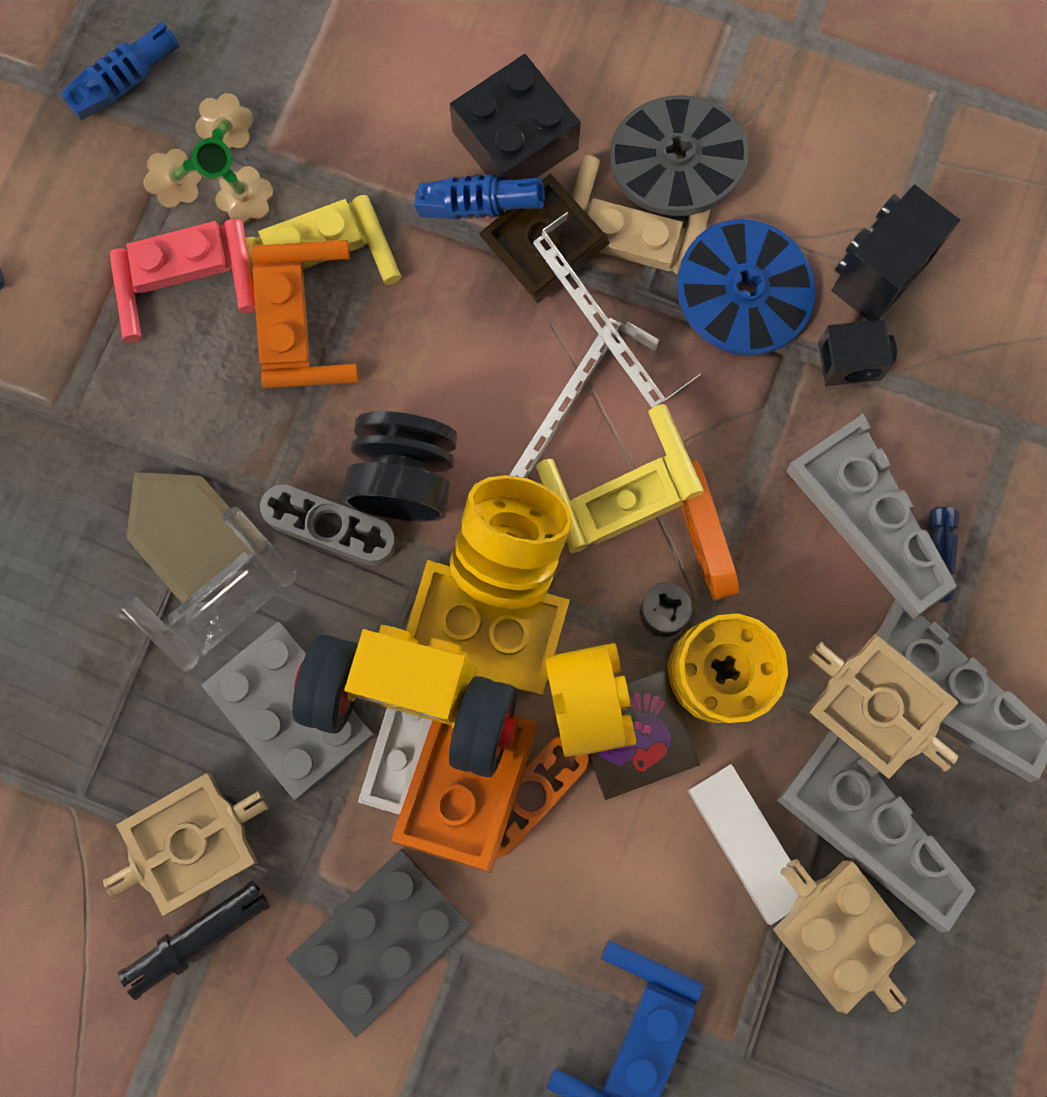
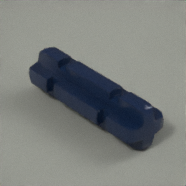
M935 507L929 514V529L933 530L929 536L949 573L955 574L958 536L953 534L955 529H958L959 512L951 507ZM954 590L939 602H948L952 600V598L954 597Z

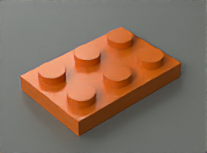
M514 715L513 718L518 720V725L510 750L504 749L501 761L492 777H483L472 772L455 769L449 765V749L453 733L452 726L432 720L391 841L400 846L491 873L538 729L537 723L534 720Z

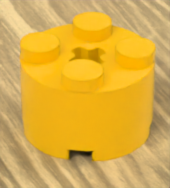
M615 643L555 654L545 658L564 757L574 755L577 757L636 745L631 715L622 716L621 711L627 710V707H631L625 676L614 677L613 675L621 673Z

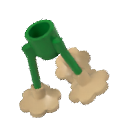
M224 93L218 99L210 97L204 99L199 106L201 117L195 125L196 132L203 140L195 145L192 159H188L187 155L180 149H172L166 155L154 153L147 160L149 172L143 179L144 187L149 193L157 195V199L162 206L173 208L180 202L189 204L196 200L198 196L196 185L201 180V177L208 180L220 179L221 190L215 198L217 207L221 211L228 213L230 219L242 220L243 225L248 223L251 218L261 220L269 213L267 201L273 196L272 185L269 181L260 178L258 171L251 166H245L237 173L231 170L232 154L230 148H243L247 145L250 138L248 129L253 124V114L248 108L240 106L238 98L231 93Z

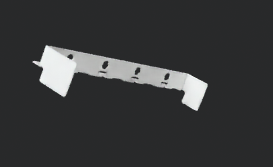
M567 212L544 228L542 236L534 241V245L651 407H655L672 395L665 399L546 234V232H551L567 220ZM544 238L551 247L548 251L540 243ZM557 255L564 263V266H561L555 258ZM569 273L579 286L575 290L565 278ZM583 295H587L592 302L591 305L588 304ZM596 312L599 313L607 324L603 329L593 316ZM612 333L616 335L620 343H616L614 338L611 336ZM626 351L635 363L633 366L630 367L621 355L622 352ZM642 371L648 380L647 382L642 379L639 372ZM652 389H654V391L660 398L656 402L648 393Z
M612 318L608 319L611 324L618 326L616 328L617 332L621 331L656 351L659 339L629 322L624 325ZM600 335L593 342L509 476L516 477L517 475L527 478L608 350L606 345L603 352H599L605 343ZM593 358L596 362L587 374L583 370L589 360ZM580 381H582L583 383L578 391H576L575 389ZM567 396L572 400L565 411L561 412L558 409ZM555 420H558L557 425L552 431L550 429ZM541 436H544L547 439L539 452L534 450V447ZM532 459L533 463L531 464L529 469L526 470L525 468L527 464Z

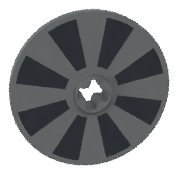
M677 95L662 97L639 106L620 123L611 142V171L621 191L640 207L663 215H694L720 205L739 187L747 169L748 142L744 130L736 118L718 104L694 96ZM680 151L682 156H686V158L677 159L676 154L672 152Z

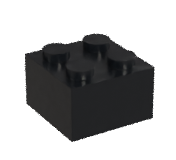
M523 54L449 103L452 132L486 175L495 174L501 177L502 180H521L539 177L579 149L581 122L526 54Z
M915 184L902 198L896 194L889 198L875 217L877 219L869 230L864 227L855 236L845 250L847 254L834 270L840 276L831 291L868 321L880 320L933 260L961 221Z

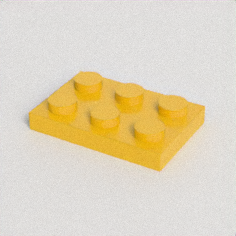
M427 560L406 631L411 633L410 637L418 640V644L429 646L431 638L461 646L460 651L468 654L467 659L477 669L476 676L510 684L516 687V690L543 697L548 681L545 658L555 655L570 600L546 594L543 600L531 607L519 609L493 607L474 599L463 591L452 577L450 566Z

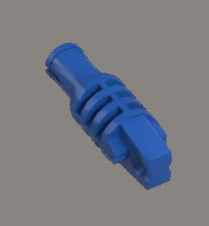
M159 22L156 27L131 45L128 42L120 43L116 46V49L107 52L105 57L96 60L94 65H89L60 93L68 108L75 116L83 120L117 101V98L123 97L127 94L128 90L134 89L139 82L145 81L148 78L147 75L150 74V67L180 47L171 30L165 31L167 26L163 22Z
M487 174L485 177L483 175H474L473 177L462 176L460 178L455 176L444 180L419 184L414 206L420 217L459 220L462 217L464 219H472L474 216L476 218H485L486 216L495 218L502 215L504 210L542 209L545 191L540 177L502 180L501 177L495 174Z

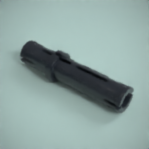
M251 880L248 885L174 936L164 935L157 940V947L128 967L118 971L123 987L134 981L131 984L132 988L127 993L134 1000L142 997V994L172 973L176 975L182 974L189 968L188 962L261 912L268 910L270 904L264 893L257 897L260 887L256 882Z

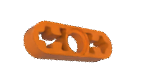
M695 460L692 461V465L704 493L694 499L683 501L684 505L681 506L705 585L710 597L715 601L738 594L739 584L704 472L699 462Z
M560 736L551 740L525 768L519 787L529 781L539 783L546 792V801L539 810L531 812L522 809L515 798L512 807L513 811L518 816L529 820V823L522 830L519 829L516 822L507 829L505 834L510 841L505 847L500 845L497 857H502L512 852L581 777L588 765V754L574 758L575 763L578 765L575 771L572 772L570 769L564 768L554 778L556 781L563 783V786L557 792L553 790L552 785L544 776L535 773L534 770L539 764H542L546 772H548L555 764L557 758L552 752L557 747L563 750Z

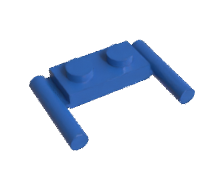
M608 940L602 952L601 960L646 980L647 984L610 1070L603 1091L555 1068L546 1089L562 1097H661L695 1013L694 1007L701 996L704 983Z

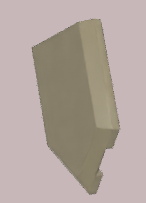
M134 472L127 540L187 610L190 611L264 548L202 476Z

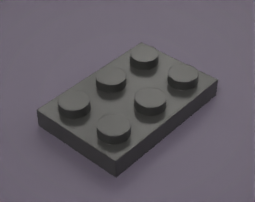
M400 849L286 960L357 1038L471 923L407 853Z

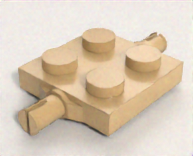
M875 633L857 654L847 658L845 661L825 646L823 642L816 646V650L830 662L826 661L814 650L811 651L808 659L812 660L831 677L826 689L808 708L809 713L888 779L894 775L906 760L921 752L942 768L944 772L949 770L951 765L937 751L955 764L959 755L954 753L935 736L941 722L959 702L878 634Z
M206 773L116 824L128 848L130 865L103 879L105 888L112 887L107 890L108 894L114 899L140 883L141 886L151 893L162 916H167L254 866L258 861L245 838L243 823L269 809L267 801H261L265 797L258 790L256 793L233 805L223 796L213 775Z
M798 859L787 863V867H783L780 873L799 896L791 912L773 929L780 940L836 1011L847 1014L871 991L877 994L889 1012H896L901 1009L900 1004L905 1005L907 998L893 983L889 974L893 966L916 943L913 937L853 861L843 860L825 878L815 882Z

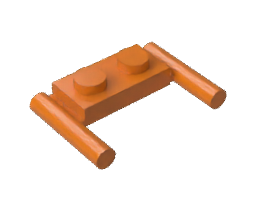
M335 240L253 245L252 258L254 267H252L259 364L262 365L261 380L263 388L358 383L357 364L310 367L302 262L350 259L349 241Z

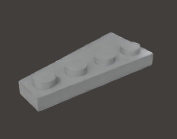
M861 414L792 461L786 472L911 618L915 620L950 594L957 585L927 530H921L911 512L914 507L905 490H899L889 471L891 464L883 449H877L868 433L871 427L864 414Z
M895 599L877 634L959 702L941 722L939 729L1031 783L1039 780L1047 764V725L1010 691L1004 692L986 675L988 670L974 657L968 659L948 640L950 635L935 621L930 623L922 615L913 620Z
M828 729L777 798V801L940 933L949 932L975 893V888L934 837L927 836L911 816L913 811L901 796L896 797L879 777L878 773L880 771Z

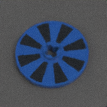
M734 219L709 227L691 243L678 269L677 295L686 320L706 342L730 354L759 356L784 347L802 331L810 318L814 306L815 283L811 267L804 253L785 233L763 222ZM741 280L745 284L753 283L755 290L751 294L747 290L740 292L737 285Z

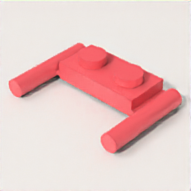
M229 219L220 226L216 221L127 243V250L118 248L109 252L122 338L125 342H137L142 339L135 294L228 272L231 269L239 312H255L253 277L243 221L240 219Z

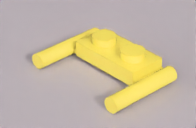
M360 195L348 204L346 199L340 200L258 231L260 236L257 238H246L251 271L252 267H254L252 258L253 245L348 240L350 252L362 248L364 245H369L385 285L394 284L402 278L368 195ZM324 261L302 262L303 269Z
M666 404L657 405L648 411L666 456L630 471L573 498L571 501L554 460L546 459L536 465L542 484L558 494L570 508L572 525L566 540L570 553L582 551L592 543L598 545L684 505L683 501L694 499L704 493Z

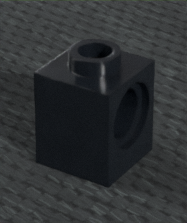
M885 319L828 325L818 341L825 387L880 381L893 366L897 358L896 341L893 335H888Z

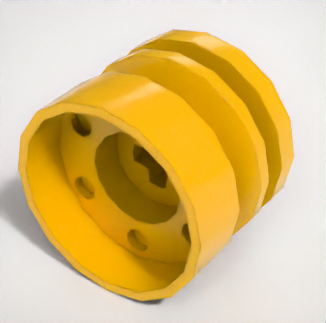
M502 475L487 477L476 483L468 495L461 519L462 528L456 536L455 547L450 557L452 577L458 586L471 597L493 607L519 609L535 605L545 598L552 583L553 575L559 563L558 559L572 525L570 508L551 489L527 478Z
M739 613L717 615L686 630L672 646L667 662L668 683L677 703L695 718L711 723L749 722L769 712L782 696L788 677L786 652L777 635L760 620ZM725 660L727 661L725 670L731 674L730 679H722L717 682L715 681L717 672L711 668L712 663Z

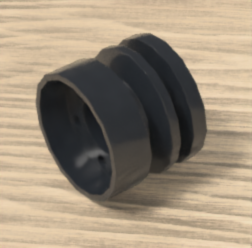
M373 411L359 415L355 420L354 432L359 438L352 442L351 451L353 455L365 462L352 464L347 468L343 502L355 510L389 519L430 522L445 518L450 484L449 481L434 473L446 472L453 468L454 459L450 452L456 449L457 432L444 423L414 414Z

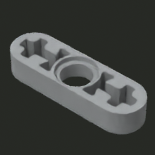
M289 485L273 486L264 493L261 499V515L269 526L276 531L371 566L386 563L395 553V535L391 527L381 519ZM286 498H290V503L294 509L307 514L305 529H299L303 522L297 516L285 513L282 519L278 520V514L273 509L275 502L283 504ZM308 505H313V507L307 513ZM326 513L337 514L342 519L340 532L331 538L321 537L315 530L316 521ZM352 521L359 522L355 526V530L361 535L372 537L375 531H380V537L386 543L383 549L375 547L372 554L366 553L367 547L365 543L353 537L350 538V546H344L351 535Z

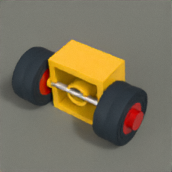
M380 625L378 633L363 629L359 643L341 640L330 635H319L312 642L303 662L298 668L294 682L292 715L296 723L309 728H317L323 732L337 734L347 723L356 700L359 698L368 703L451 725L453 733L449 749V765L455 769L472 772L483 777H492L499 766L504 749H511L518 725V720L513 718L517 698L516 687L476 676L477 669L467 659L468 654L460 651L461 646L431 638L429 646L418 644V640L410 637L411 633L387 625Z

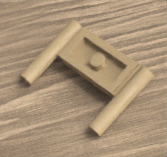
M591 155L583 156L571 197L608 237L610 244L599 253L665 271H673L677 275L685 252L696 237L705 231L710 210L690 215L686 228H683V222L595 198L590 203L588 201L600 160Z

